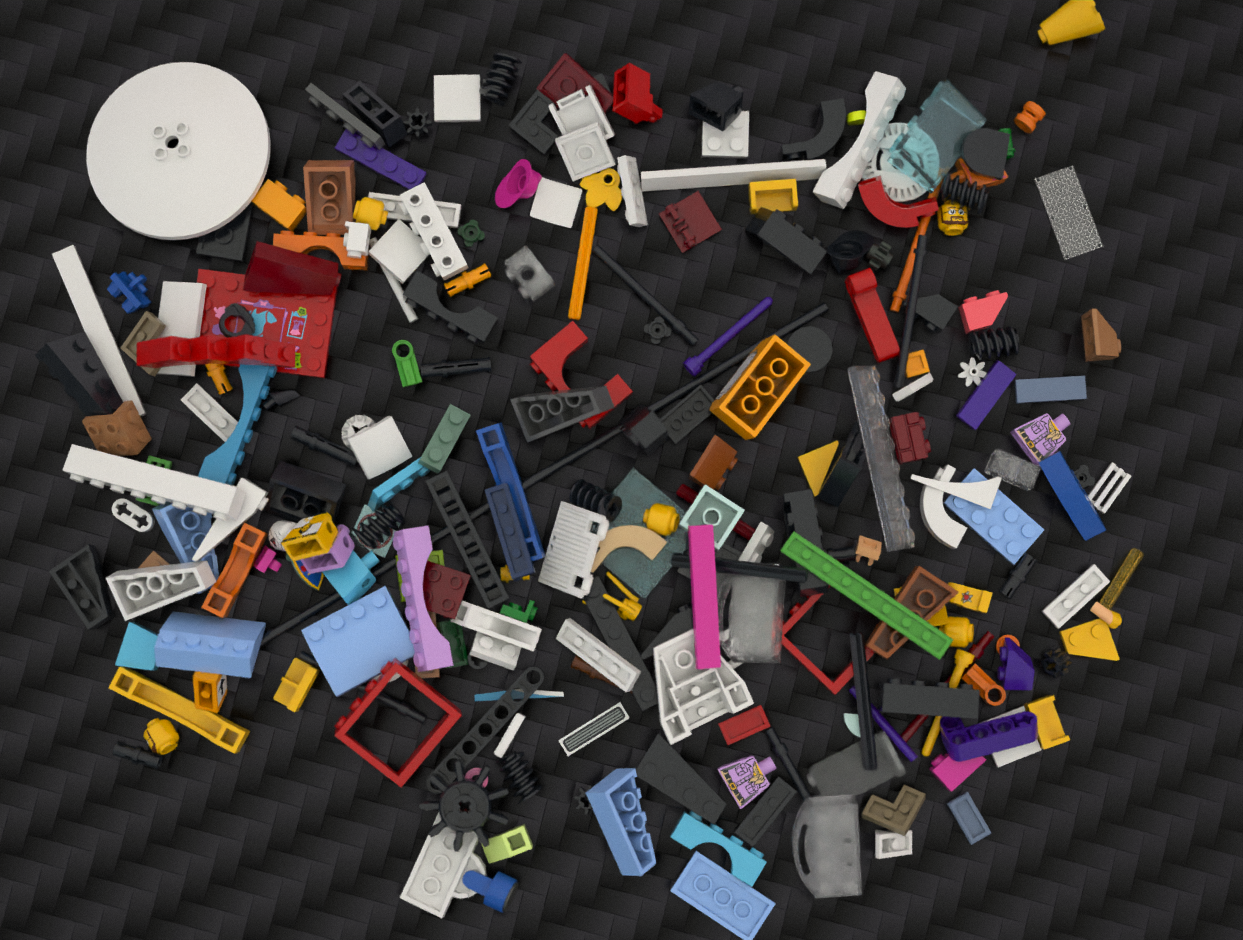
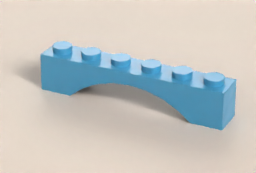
M240 364L238 370L244 391L240 419L227 441L215 452L205 457L198 477L231 486L234 485L237 476L234 472L237 465H241L243 462L245 443H249L252 438L253 430H251L253 422H257L260 417V403L262 399L265 400L270 389L267 386L270 377L274 378L278 367Z

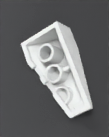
M241 478L236 487L244 491L246 496L238 519L228 518L227 521L216 519L192 560L200 561L251 518L258 509L262 511L269 501L266 498L268 492L250 480Z

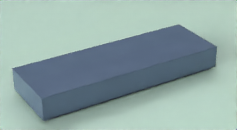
M1085 376L1021 379L1014 381L1016 404L1087 399Z

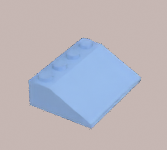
M386 586L301 630L336 697L382 674L380 670L388 661L392 662L396 658L403 663L415 654L414 646L409 638L410 630L391 592Z
M173 611L161 627L154 646L156 666L251 678L266 623Z

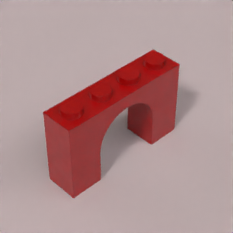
M572 321L530 356V359L533 361L530 363V366L538 375L541 372L547 378L545 383L551 391L570 389L562 378L564 363L572 354L588 342V338ZM618 374L604 385L608 389L615 408L633 394V391ZM615 408L583 420L579 424L583 428L587 426L591 429Z

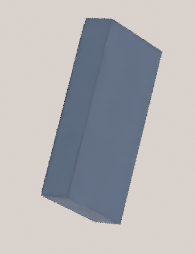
M967 791L947 802L949 809L971 845L991 834L990 829Z

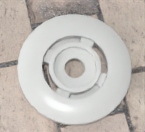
M890 123L884 131L883 138L878 142L872 159L863 171L862 180L881 175L884 188L891 199L900 203L914 200L923 195L935 181L939 168L937 149L930 137L918 127L906 123ZM879 150L883 152L879 163L881 170L876 168V157ZM918 154L921 164L918 175H915L914 172L917 167L916 155ZM896 156L902 157L905 160L904 168L895 169L891 163L892 159Z

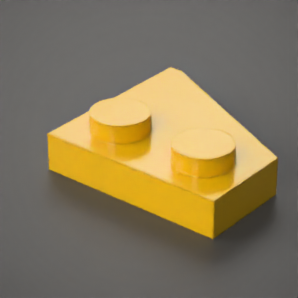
M1101 618L1059 631L1066 653L1113 661L1120 660L1108 624Z

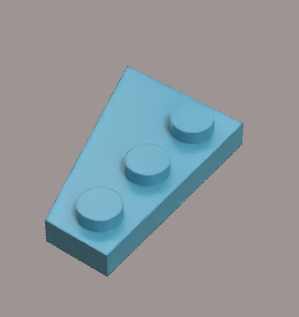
M420 458L375 488L372 491L368 506L374 512L399 491L409 487L418 476L423 477L431 470L418 463Z

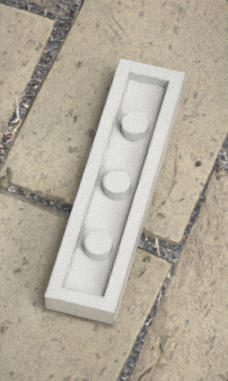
M369 192V198L380 200L384 203V210L388 211L387 219L413 222L410 214L404 215L399 205L402 202L400 196ZM435 201L447 227L458 229L461 204Z
M571 618L565 619L556 639L625 692L631 691L641 671Z

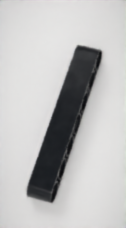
M534 666L526 669L429 777L435 774L442 777L446 784L452 783L457 777L455 771L448 768L449 759L456 758L461 760L465 769L544 681V672ZM532 670H536L540 674V680L536 684H531L527 680V674ZM514 688H520L524 691L523 700H513L511 692ZM500 705L508 709V716L504 719L498 718L495 713L496 708ZM482 723L491 725V735L483 736L480 733L479 728ZM470 740L476 744V751L469 754L465 752L463 746L466 741ZM428 777L426 785L429 791L436 794L442 793L440 789L432 785Z

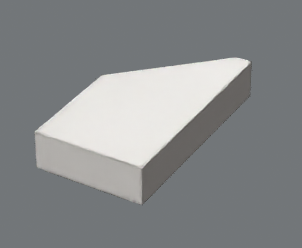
M928 373L892 395L895 401H900L933 382L934 379Z

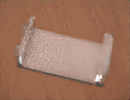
M884 730L874 733L878 766L876 770L866 771L864 769L861 740L807 768L809 774L806 777L812 788L817 787L820 793L817 799L823 809L827 807L832 812L835 810V807L895 776L900 777L906 774Z

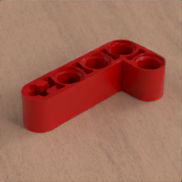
M867 268L847 276L845 279L847 291L876 361L881 363L898 356L900 349L876 292L877 281L872 269Z

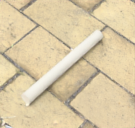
M376 237L369 241L371 248L378 242ZM381 266L409 322L416 321L418 317L413 308L405 303L406 298L403 297L404 290L398 279Z

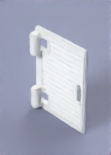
M561 501L538 582L582 598L584 595L587 596L593 582V575L590 572L599 542L605 539L610 524L609 520H606V516ZM593 521L600 523L597 534L590 532ZM577 576L584 578L581 588L574 587Z

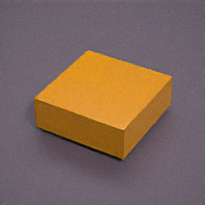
M924 349L909 353L906 378L930 372Z

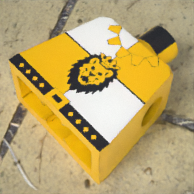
M322 511L319 515L300 520L282 540L281 544L292 561L328 553L338 530L332 522L331 515L328 512Z

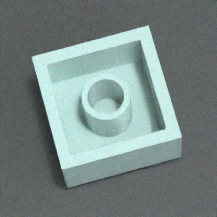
M704 485L678 526L688 532V526L712 524L714 550L718 552L745 510L709 486Z

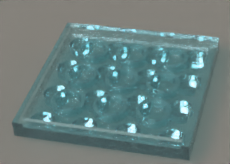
M633 468L612 492L615 496H619L622 499V508L618 516L609 522L608 530L625 525L647 528L646 523L643 522L646 509L650 510L651 506L655 503L673 506L677 514L680 515L679 523L687 512ZM593 521L590 532L597 534L600 523ZM678 526L676 532H672L669 536L659 535L667 544L652 561L634 548L621 547L612 551L602 564L645 599L673 566L671 564L672 555L674 553L683 554L689 547L688 532Z

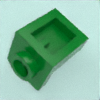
M530 600L526 612H522V606L509 602L508 606L503 604L500 614L527 624L528 619L533 621L537 607H534L535 601Z

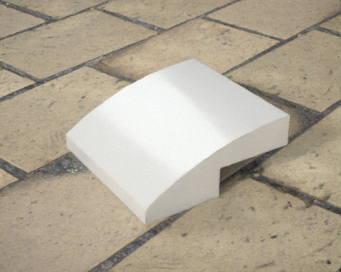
M387 416L370 428L365 427L347 438L367 479L374 478L412 457L392 416Z

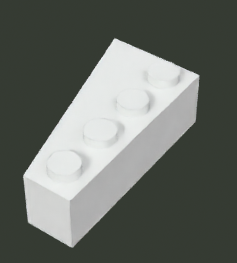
M207 560L121 570L106 577L125 621L205 590L216 582Z

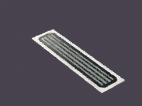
M619 702L558 741L567 756H570L630 717Z

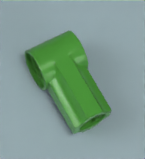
M406 340L397 341L393 345L392 353L395 357L402 386L408 387L422 383L413 345ZM401 345H407L410 349L406 357H399L397 354V350Z

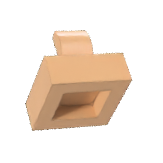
M859 535L855 552L856 562H859L862 556L869 558V566L873 564L874 560L878 561L882 542Z

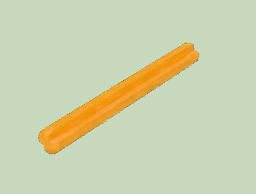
M586 207L568 313V317L572 320H580L598 212L597 208Z

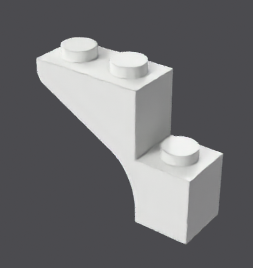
M465 601L461 602L456 619H451L453 623L534 651L542 630Z

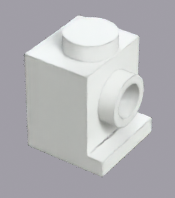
M345 221V227L349 230V233L344 234L343 246L347 247L346 250L348 251L347 257L360 259L361 255L368 256L371 234L369 224Z

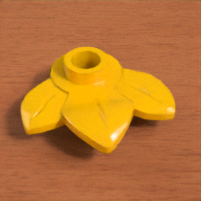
M607 168L600 173H594L582 179L580 186L588 190L586 194L587 207L596 208L604 203L612 211L619 207L622 201V194L618 187L620 176L616 170ZM606 176H612L613 180L611 183H605L604 179Z

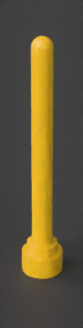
M957 648L954 656L956 658L954 662L956 666L949 681V688L958 687L965 667L968 668L969 664H972L975 655ZM935 716L922 749V755L925 757L930 756L940 732V719L943 716Z

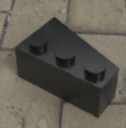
M760 207L745 230L755 234L766 245H770L803 271L812 274L827 252L821 247L823 243L814 236L809 238L803 234L806 230L794 222L791 225L787 222L786 219L788 217L778 209L774 212Z

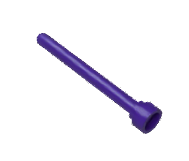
M764 298L697 357L693 356L683 362L686 370L694 377L699 374L705 361L772 305V298Z

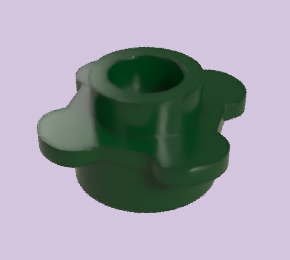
M470 220L469 223L460 226L457 231L458 235L463 237L464 244L467 247L473 246L474 242L483 240L485 237L484 232L480 231L476 220Z

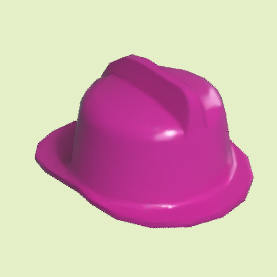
M519 160L499 184L495 193V202L498 207H510L519 198L527 199L535 194L542 176L531 168L528 160Z

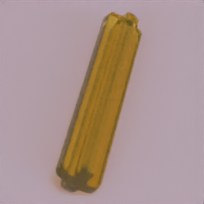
M1136 548L1131 549L1099 602L1109 610L1112 609L1144 556L1143 552Z

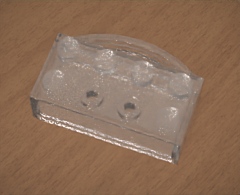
M727 573L717 595L719 640L723 650L734 663H780L786 580ZM732 589V598L728 612L729 639H726L723 630V609L728 592Z
M854 795L806 798L796 817L792 833L793 857L802 881L814 895V898L862 895L858 804ZM804 824L808 825L805 836V856L810 869L809 874H804L798 854L799 834Z

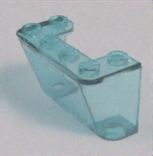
M948 79L945 83L942 80L938 83L933 93L920 107V110L923 111L919 117L913 116L907 124V127L910 128L906 134L901 132L888 151L891 153V156L887 161L931 194L961 155V144L965 137L974 130L980 129L987 121Z

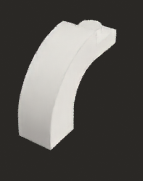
M950 465L944 466L943 469L939 467L933 479L949 482L956 469ZM924 484L920 496V512L923 522L935 539L951 549H956L967 527L952 520L945 512L943 507L944 491Z

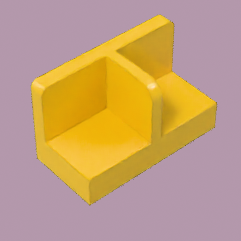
M294 658L286 675L281 678L282 682L274 695V700L287 706V709L298 712L320 670L298 658Z

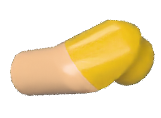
M1096 602L1090 610L1112 629H1116L1122 623L1119 613L1107 609L1099 602Z

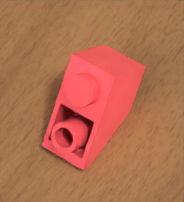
M999 290L985 294L986 298L978 300L977 296L963 300L964 304L959 307V312L965 333L968 334L971 331L976 332L989 328L1008 297L1007 292L1000 294Z

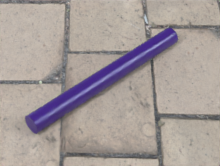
M854 685V686L849 690V692H850V693L854 696V698L856 699V691H855V685ZM871 703L872 718L910 762L914 761L918 755Z

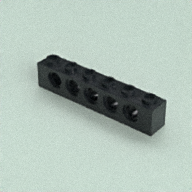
M448 471L426 480L430 492L487 608L509 599L504 585Z

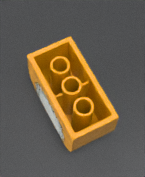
M772 335L760 342L715 398L709 411L743 439L755 438L811 364L778 336Z

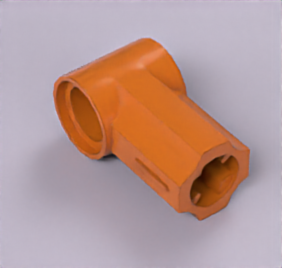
M974 663L961 677L964 682L973 685V689L979 690V696L986 704L997 706L1004 702L1006 697L1005 690L996 684L977 664ZM993 688L998 690L1000 694L996 702H992L988 698V692Z

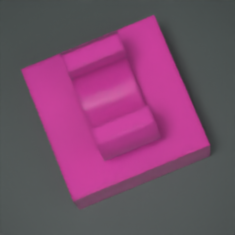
M265 545L253 566L264 573L268 567L278 572L282 564L274 559L276 552Z

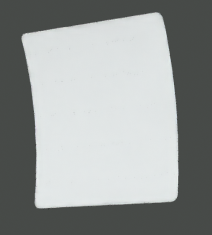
M542 177L536 191L530 216L571 228L582 189Z

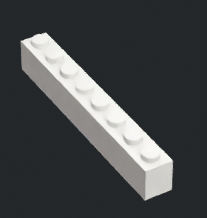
M73 444L62 470L70 475L69 479L79 483L87 480L90 481L91 485L98 488H104V485L110 486V490L124 494V491L131 492L130 495L136 498L152 497L151 501L165 505L167 501L172 503L173 507L181 510H186V507L193 508V512L204 516L207 515V512L212 513L214 518L222 521H227L228 518L238 519L246 496L244 491L235 486Z

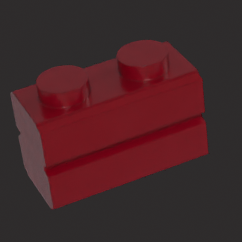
M914 412L888 419L898 465L928 458L931 448L929 440H924L923 430H926L923 416L919 417V413Z

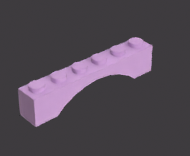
M429 526L394 532L393 546L397 550L398 555L397 569L402 578L401 592L406 600L405 615L410 623L409 638L415 651L413 656L414 664L418 672L453 666L450 644L432 623L423 597L424 569L433 549Z

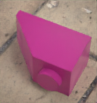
M947 753L944 756L939 754L932 760L931 764L933 766L929 770L948 791L952 792L982 765L986 759L981 756L958 762L952 760Z

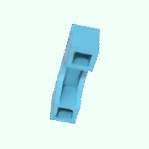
M692 810L690 813L684 811L670 837L689 849H693L695 846L705 842L721 845L730 855L731 874L752 887L767 863L762 858L764 854L753 847L751 850L746 849L742 846L744 842L733 835L730 838L723 835V829L712 823L708 826L702 822L703 817Z

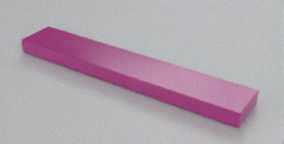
M713 525L688 526L696 669L720 668Z

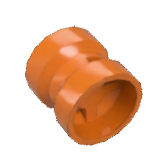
M1027 101L1023 106L1022 113H1018L1013 121L1021 130L1032 133L1036 128V123L1041 121L1046 113L1036 103Z

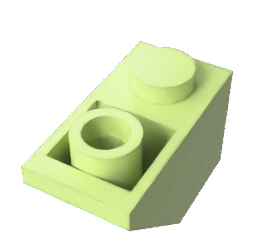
M525 824L490 837V843L487 847L482 845L489 864L533 848Z

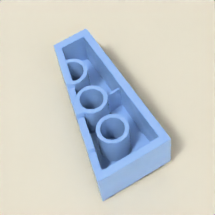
M635 768L615 769L586 792L622 875L642 876L656 864L650 833H646L645 829L646 814L641 811L639 798H642L640 788H636L634 778L637 777Z

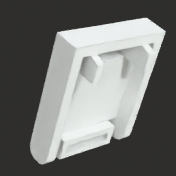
M591 85L585 87L588 96L580 89L558 100L559 110L556 109L554 103L548 105L562 135L596 122L599 123L606 140L615 135Z

